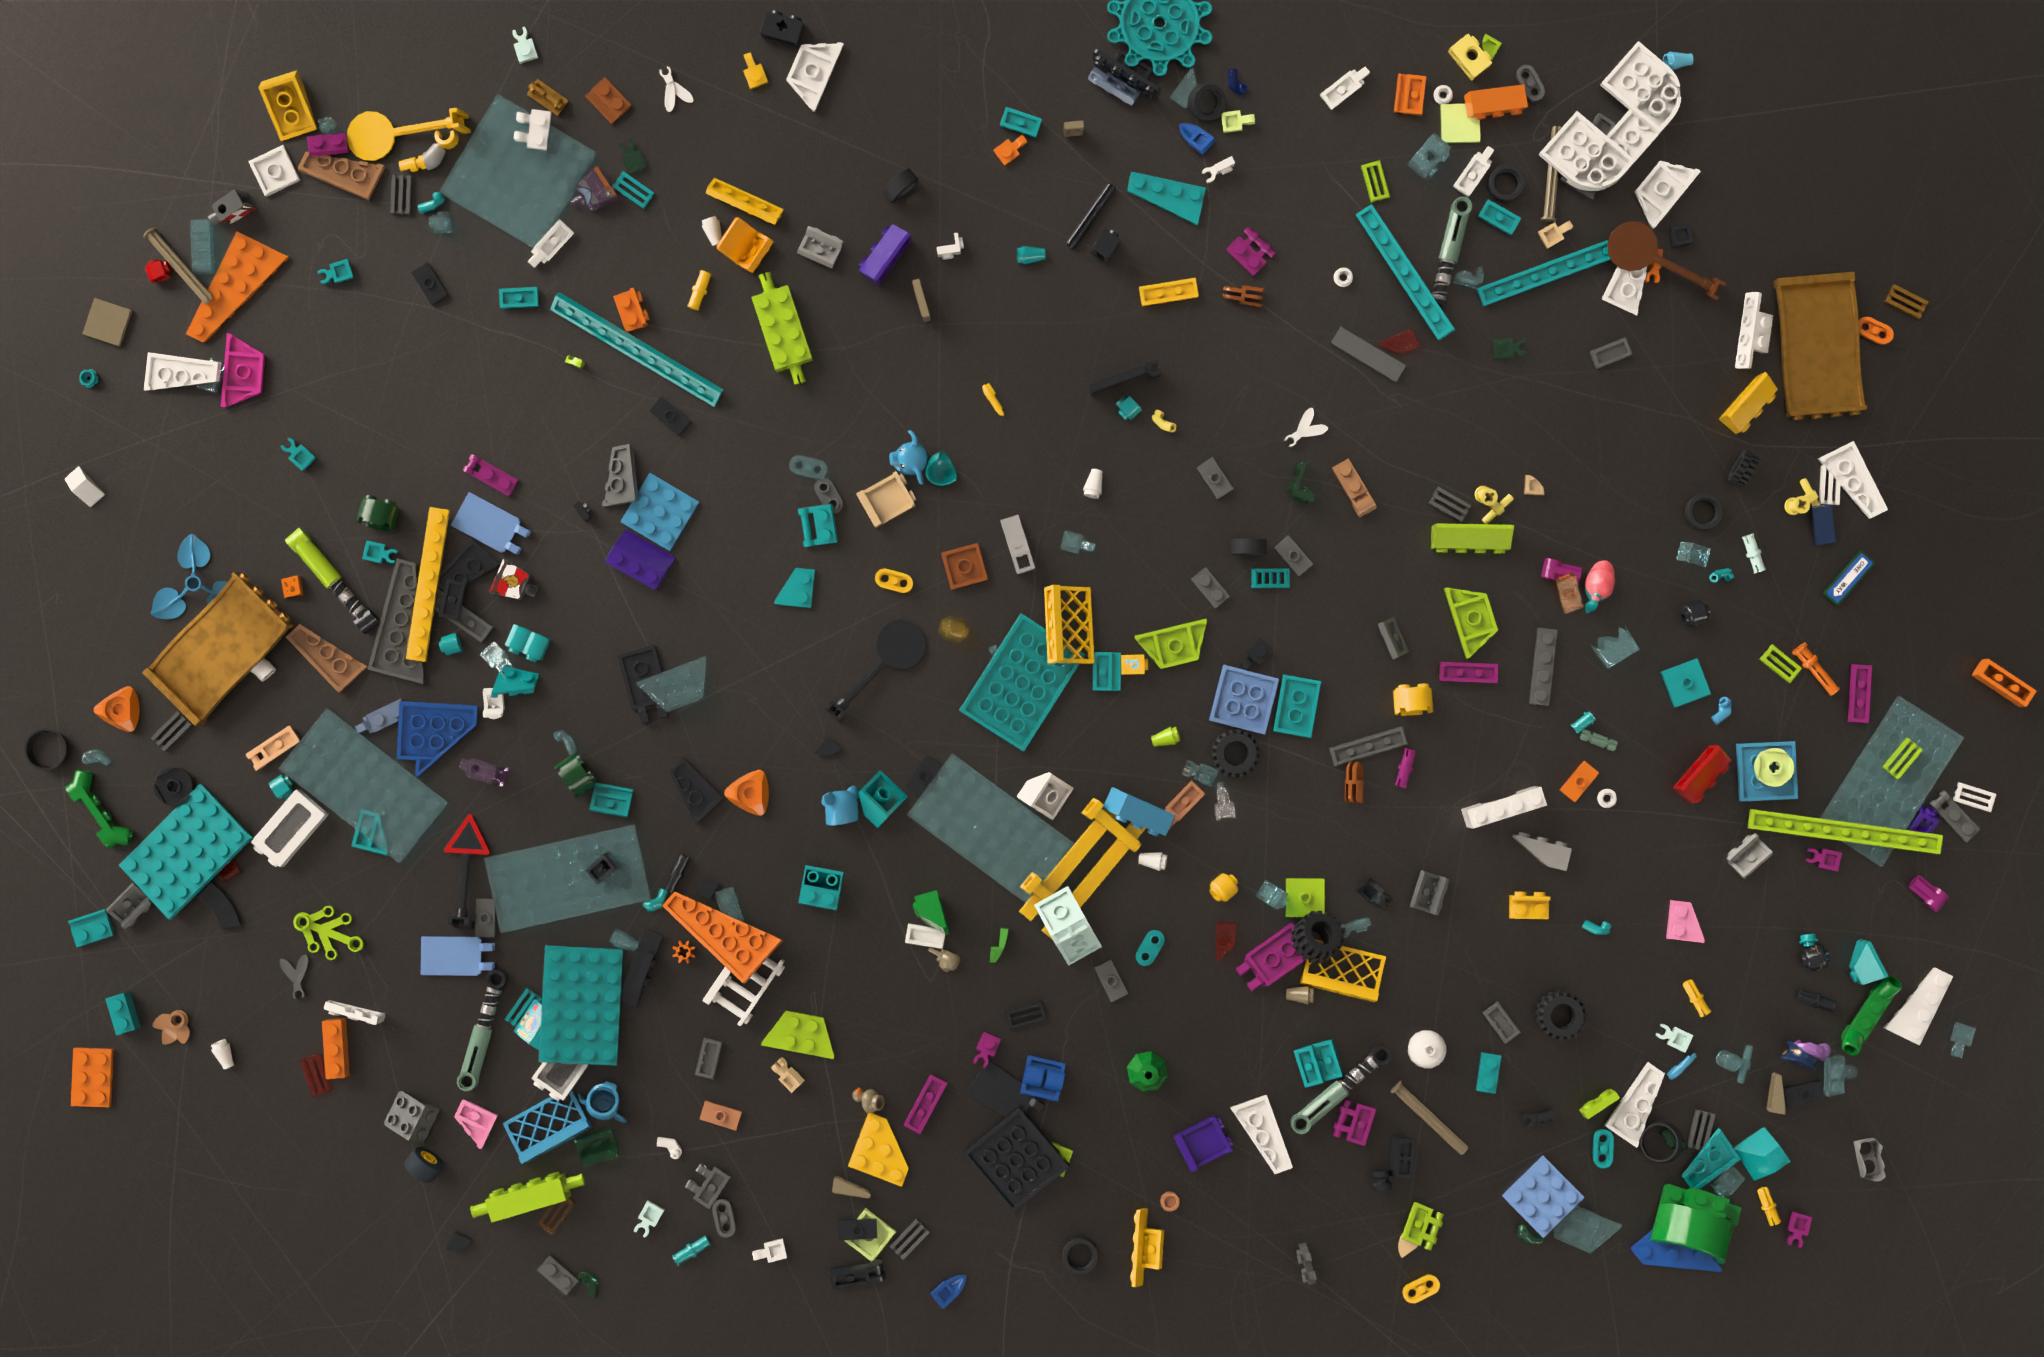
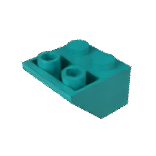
M805 865L798 903L837 910L844 872Z

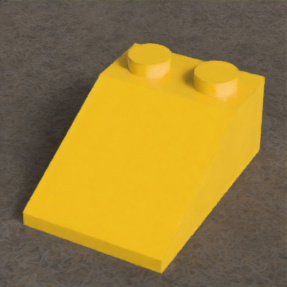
M298 70L260 83L258 88L281 141L317 130L306 90Z

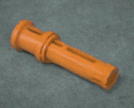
M1806 642L1792 651V654L1801 660L1802 666L1812 672L1830 696L1840 689L1817 662L1818 657L1811 653L1807 648Z

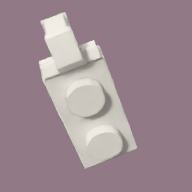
M1365 66L1358 72L1355 69L1349 71L1322 92L1320 97L1333 110L1362 87L1365 83L1363 79L1369 75V70Z
M1488 146L1482 154L1477 152L1457 179L1453 188L1469 197L1491 166L1492 161L1489 157L1494 149Z
M559 219L533 247L534 249L531 252L534 255L529 259L528 263L535 268L540 261L543 263L549 261L574 232Z

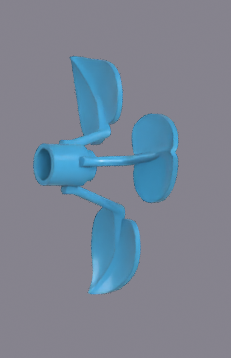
M194 534L188 535L183 540L177 554L181 567L186 569L192 567L191 576L185 580L186 587L180 595L173 588H163L156 593L151 610V615L156 618L174 619L182 615L186 609V603L181 598L188 590L196 592L202 589L211 593L207 597V604H209L227 584L226 581H217L211 590L203 586L201 579L195 576L196 567H204L209 562L210 550Z

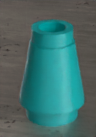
M1028 246L1017 248L1018 263L1025 265L1045 260L1044 248Z

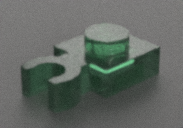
M629 139L630 147L625 148L621 142L620 148L627 154L622 156L628 174L632 175L647 169L640 150L634 151L635 143L632 139Z
M1513 338L1492 340L1494 359L1514 358V352L1518 355H1525L1527 353L1526 350L1521 351L1519 349V345L1526 344V340H1519L1515 344H1513Z

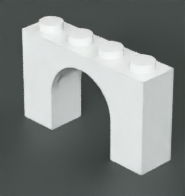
M1533 786L1517 791L1512 796L1484 804H1475L1463 808L1461 811L1466 827L1474 829L1547 806L1542 787Z

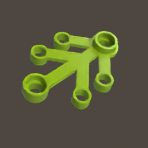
M325 906L323 910L311 915L306 912L297 914L293 920L294 927L298 931L303 932L308 943V950L311 953L320 950V943L314 940L311 930L318 932L328 960H334L338 957V951L333 948L329 937L347 944L349 950L353 952L363 949L364 940L361 937H349L332 930L342 924H350L353 920L350 913H343L339 918L322 925L314 921L323 917L333 916L335 914L333 906ZM327 908H330L332 910V913L330 915L326 914ZM345 915L349 916L348 922L343 920ZM302 918L306 919V925L301 924ZM355 940L360 942L359 947L354 946ZM313 943L317 945L316 950L311 949ZM329 951H333L335 953V956L333 958L329 956Z

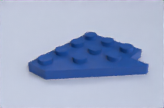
M400 701L397 759L416 760L415 776H419L477 725L478 705Z
M1652 1230L1630 1248L1644 1265L1715 1272L1722 1271L1717 1262L1705 1253L1679 1245L1652 1242L1650 1240Z

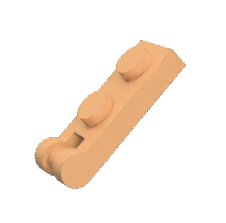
M289 725L248 752L246 756L249 760H252L254 763L253 767L257 771L300 743L301 740L292 726ZM260 752L264 756L262 760H260L258 757V754Z

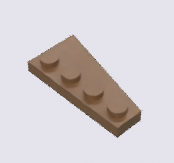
M305 152L298 166V171L369 201L385 166L382 164H369L364 161H351L346 158H333L329 155L310 157L309 152Z
M300 624L286 636V639L338 693L368 668Z

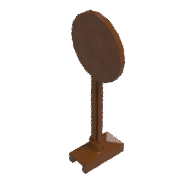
M1637 221L1624 222L1617 226L1610 234L1607 243L1608 255L1612 263L1620 269L1637 271L1654 261L1701 285V288L1706 290L1705 294L1717 301L1719 297L1714 294L1718 293L1719 285L1726 286L1727 284L1715 277L1712 280L1707 277L1704 279L1657 255V238L1653 230L1644 223Z

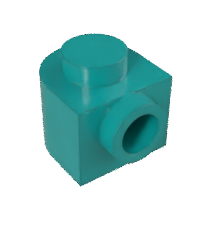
M1123 396L1116 403L1120 409L1118 413L1124 420H1132L1142 411L1140 406L1130 396L1127 399Z
M458 633L441 637L439 647L442 653L445 652L449 656L463 652Z
M281 774L269 782L271 790L279 799H288L294 791L292 787L294 784L288 775L284 776Z

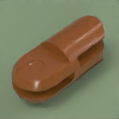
M1242 285L1241 288L1230 286L1223 288L1226 291L1240 293V296L1222 293L1224 298L1239 300V304L1262 307L1263 303L1245 301L1244 299L1246 297L1263 300V295L1246 293V290L1264 292L1265 288Z
M1357 761L1350 762L1346 768L1345 803H1364L1363 766Z

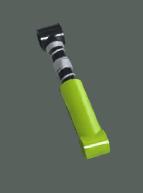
M301 527L285 539L289 547L301 557L327 589H332L333 594L338 595V599L344 604V607L349 608V612L354 617L353 622L364 634L380 622L374 612L368 607L365 608L363 605H360L359 600L354 598L355 595L350 589L348 590V587L342 584L343 581H340L342 576L312 542V539Z

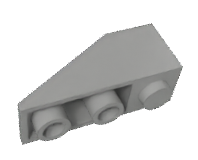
M1019 515L1000 520L1016 574L1019 575L1035 570Z
M1519 832L1518 835L1513 834L1512 837L1544 866L1567 871L1572 851L1571 848H1567V843L1556 841V844L1548 843L1549 839L1537 836V840L1529 838L1530 834Z

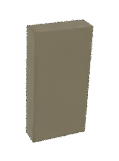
M1083 121L1064 122V136L1082 135L1084 130Z

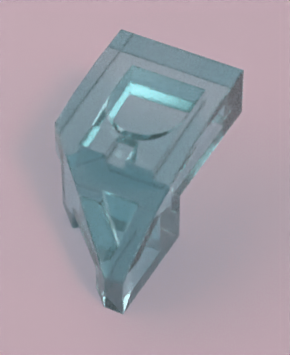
M1191 67L1170 97L1185 109L1188 107L1190 92L1197 86L1195 68Z

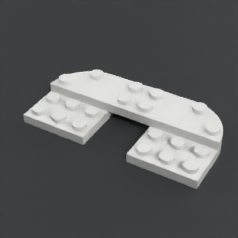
M1639 41L1600 84V86L1629 109L1606 136L1576 111L1539 153L1540 157L1568 179L1567 183L1575 188L1585 191H1599L1614 185L1669 124L1679 109L1681 97L1680 83L1677 76L1669 66Z

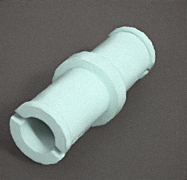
M1754 533L1743 536L1742 539L1747 550L1746 556L1750 559L1754 573L1766 570L1761 557L1762 551L1757 546Z

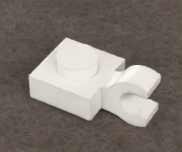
M1231 156L1210 168L1203 169L1202 174L1209 172L1212 176L1206 182H1213L1216 174L1222 173V175L1231 172L1233 170L1232 167L1235 165L1233 157Z
M783 1238L764 1243L765 1249L752 1251L754 1260L767 1257L768 1263L787 1258Z

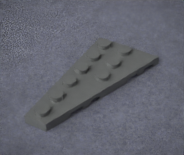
M397 558L367 670L424 684L423 661L406 659L418 584L417 563Z

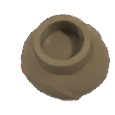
M858 1088L852 1095L855 1101L862 1102V1107L866 1113L880 1111L884 1106V1097L873 1089H868L864 1092V1090Z

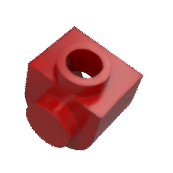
M155 259L147 263L148 265L145 267L150 283H157L171 278L169 272L171 267L167 260Z

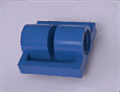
M1028 1055L1020 1094L1058 1102L1064 1082L1066 1064Z

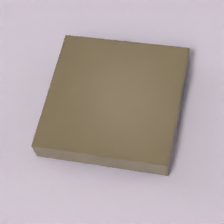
M913 280L912 284L923 322L931 321L920 280Z
M94 298L82 334L121 347L132 310Z

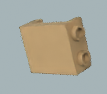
M894 472L889 477L866 490L856 493L875 528L916 506L914 501L917 499L912 490L907 491L904 485L907 482L902 473L898 475L897 472Z

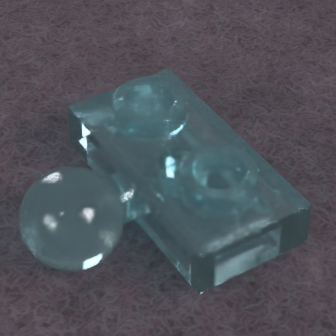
M1842 1055L1824 1059V1095L1828 1097L1844 1093L1845 1078L1852 1080L1858 1075V1069L1855 1065L1848 1064L1845 1066V1057Z

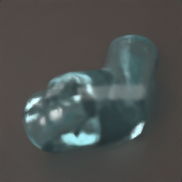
M564 729L554 732L555 740L558 742L563 740L569 755L577 752L572 737Z
M99 749L86 751L81 757L82 762L85 764L99 761L107 767L112 762V759Z

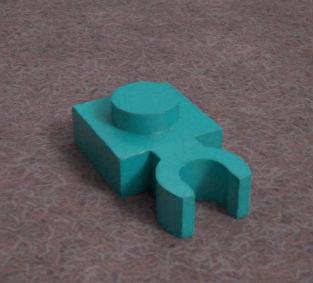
M348 259L329 264L331 270L320 269L317 271L319 275L326 274V279L320 281L324 285L330 283L331 279H334V282L337 284L354 278Z
M288 438L287 440L291 442V447L286 448L284 445L280 447L283 451L291 453L288 459L304 472L317 457L302 444L297 448L295 440Z
M366 540L362 559L382 564L384 558L387 562L395 564L396 561L390 559V554H398L399 551L395 549L386 551L385 544Z

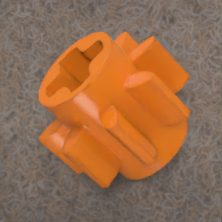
M680 940L679 947L673 946V949L676 950L673 957L677 956L679 958L678 963H681L683 959L689 963L688 957L696 956L692 953V950L696 947L689 945L690 940L686 944H683ZM682 947L684 949L689 950V952L686 953V957L684 954L681 955L679 952L682 950Z

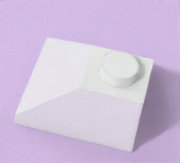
M1048 772L1028 780L1017 797L1053 820L1074 788Z

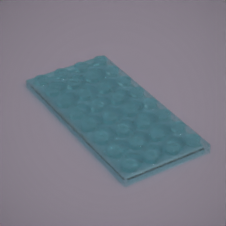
M1897 696L1820 819L1906 830L1964 737L1907 700ZM1906 738H1909L1923 751L1898 780L1883 769L1882 766ZM1907 744L1903 751L1889 766L1890 769H1892V767L1897 763V761L1906 752L1910 745ZM1913 749V751L1908 755V757L1903 761V763L1898 767V769L1895 771V773H1897V772L1900 770V768L1905 764V762H1906V761L1910 758V756L1915 752L1914 749ZM1841 841L1880 867L1884 865L1894 849Z
M326 708L278 768L399 863L402 862L448 804L445 799L328 708Z
M953 753L907 814V816L1025 903L1033 895V892L1028 894L1020 888L1028 876L1033 872L1042 879L1040 882L1042 884L1075 844Z
M635 824L484 858L500 933L652 899ZM610 851L621 867L597 885L586 869L604 853Z

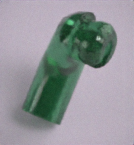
M1669 1129L1663 1131L1661 1136L1667 1145L1675 1150L1676 1139ZM1684 1140L1682 1152L1687 1149V1144Z
M1526 1225L1518 1226L1517 1236L1524 1244L1542 1245V1236L1531 1235Z
M584 1271L580 1273L578 1281L588 1287V1298H597V1279L589 1272Z

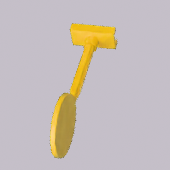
M458 108L449 109L450 117L444 120L393 128L392 123L386 116L378 112L367 111L359 114L351 121L347 130V142L355 156L365 161H376L384 158L391 151L396 136L442 128H453L462 134L471 133V129L464 125V119L469 118V114Z

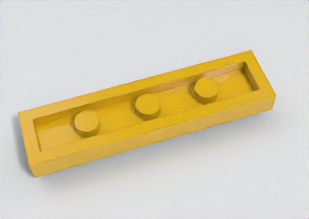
M713 178L706 190V194L713 198L726 202L774 225L784 210L716 178Z

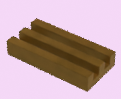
M1895 284L1885 300V303L1918 320L1921 318L1929 302ZM1896 291V292H1898V293H1900V294H1902V295H1904V296H1906V297H1908V298H1910V299H1912V300H1914V301H1916V302H1918V303H1920V304H1922V305L1920 306V305H1918V304H1916V303H1914V302H1912V301H1910V300H1908V299H1906V298H1904V297H1902V296H1900V295H1898V294H1896V293H1894V292ZM1893 297V298H1895V299H1897V300H1899V301H1901V302H1903V303H1905V304H1907V305H1909V306H1911V307L1917 309L1918 312H1915V311H1913V310H1911V309H1909V308H1907V307H1905V306H1903V305H1901V304H1899V303H1897V302L1891 300V298Z

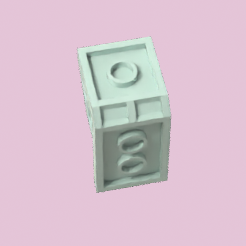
M1068 886L1034 905L1068 965L1102 947Z

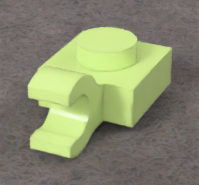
M1240 110L1223 112L1221 114L1223 133L1242 131V125L1255 124L1254 114L1241 116Z

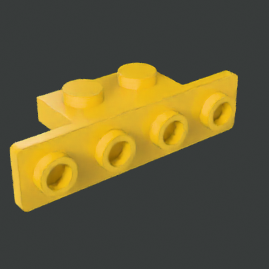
M1146 1208L1138 1209L1134 1216L1136 1226L1133 1234V1270L1130 1275L1132 1287L1143 1286L1144 1268L1162 1269L1164 1230L1147 1228L1148 1209Z

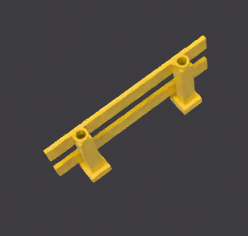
M1093 798L1081 813L1091 820L1094 818L1095 820L1042 884L1040 883L1042 879L1033 872L1023 882L1020 888L1028 894L1033 892V895L1019 912L1032 921L1038 914L1034 905L1057 891L1105 831L1108 830L1117 838L1116 841L1072 893L1081 908L1129 849L1136 852L1140 848L1141 843L1137 839L1146 828L1138 829L1132 826L1131 822L1125 829L1115 821L1116 814L1102 809L1104 805L1099 800ZM1044 926L1041 931L1052 939L1046 926Z

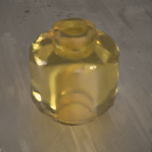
M948 616L946 619H943L939 627L941 637L954 643H959L962 639H966L969 632L965 620L954 616Z

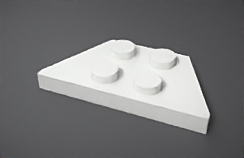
M837 42V44L801 45L788 74L787 82L813 112L817 109L844 44L841 42Z
M1659 161L1635 190L1638 201L1652 229L1658 225L1701 172L1699 169H1690L1681 165H1672L1668 162Z

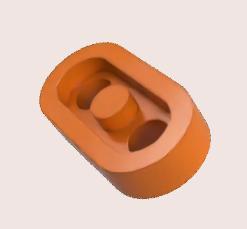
M1871 317L1859 319L1860 336L1880 345H1885L1893 339L1894 333L1890 326ZM1863 324L1867 325V330L1862 329ZM1880 332L1885 334L1884 339L1880 338Z

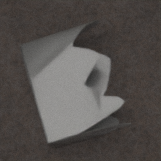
M1873 1137L1853 1141L1860 1177L1872 1181H1882L1885 1178V1165L1880 1155L1883 1149L1882 1145ZM1869 1142L1871 1144V1151L1865 1155L1861 1154V1143ZM1865 1160L1874 1162L1875 1169L1872 1173H1866Z

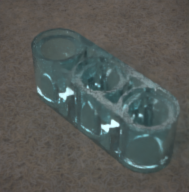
M209 219L191 220L190 236L193 274H214L215 248L213 224Z

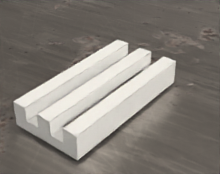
M1822 465L1820 471L1819 503L1839 505L1841 484L1835 480L1834 501H1832L1833 475L1830 472L1827 500H1824L1827 469Z
M1958 782V788L1955 790L1953 801L1987 812L1992 811L1996 798L1995 793ZM1962 788L1990 796L1991 798L1988 800L1962 792ZM1960 795L1987 803L1988 807L1960 799Z

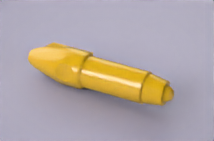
M989 383L983 385L982 389L986 398L990 401L995 411L1000 416H1004L1003 408L995 397L996 393Z

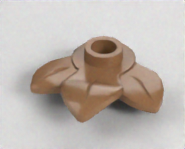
M182 1010L173 1011L171 1014H161L153 1022L152 1027L162 1030V1043L164 1045L173 1043L177 1039L185 1044L190 1037V1030L187 1026L188 1015ZM177 1016H180L182 1018L181 1023H178L176 1021Z

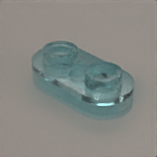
M796 455L789 463V467L794 474L813 479L824 478L828 471L827 465L822 460ZM798 462L803 463V467L801 469L796 468V464ZM815 467H821V472L815 473Z

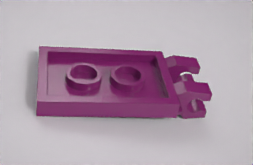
M1290 923L1247 953L1244 959L1245 962L1236 968L1240 977L1250 969L1255 974L1256 978L1247 984L1251 992L1261 985L1269 987L1304 962L1303 956H1298L1296 954L1297 950L1292 947L1294 944L1291 941L1293 936L1291 932L1294 929L1293 923Z

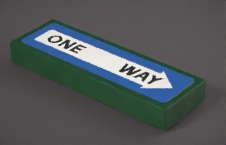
M1859 550L1822 594L1835 606H1838L1875 562L1862 550Z

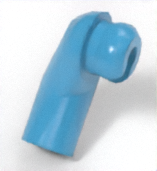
M1722 697L1719 700V712L1711 717L1716 725L1731 714L1732 703L1728 697Z

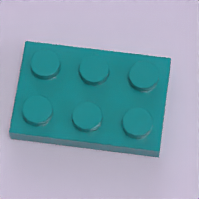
M1283 674L1273 731L1311 738L1321 681Z

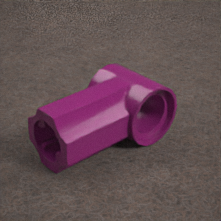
M1545 558L1541 577L1578 584L1582 568Z
M1920 875L1915 877L1908 887L1924 900L1925 905L1935 912H1938L1950 898L1945 892L1931 885Z

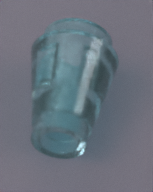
M615 928L609 943H612L614 947L635 952L639 941L622 929L618 930Z

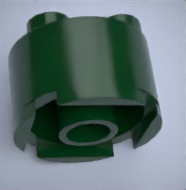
M365 495V498L361 500L356 522L361 524L364 521L367 523L366 527L386 532L389 528L391 532H394L400 509L395 505L396 502L384 499V502L378 501L375 496Z
M572 754L554 766L556 770L560 768L561 771L558 774L571 792L576 791L573 794L575 798L595 785L593 782L596 781L590 770H584L583 766L586 764L578 754L576 756Z

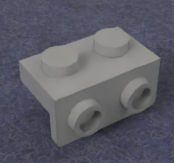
M808 226L797 253L829 268H833L841 252L843 241L836 236L822 232L818 228Z
M1756 833L1752 836L1748 835L1742 841L1743 844L1741 846L1733 848L1728 853V864L1743 879L1748 877L1773 855V852L1759 839Z

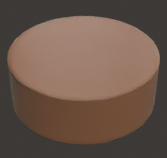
M1169 1191L1161 1196L1160 1203L1164 1210L1172 1212L1179 1207L1180 1200L1176 1193Z

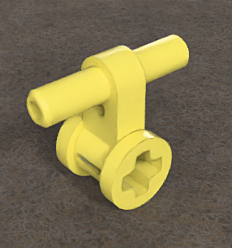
M1806 478L1800 480V484L1806 494L1796 498H1789L1785 502V510L1790 515L1806 513L1810 508V503L1812 507L1820 505L1816 491L1812 490Z
M1480 486L1475 491V499L1492 509L1482 519L1484 524H1488L1496 516H1500L1505 511L1504 508L1514 500L1508 494L1498 503L1497 492L1487 486Z

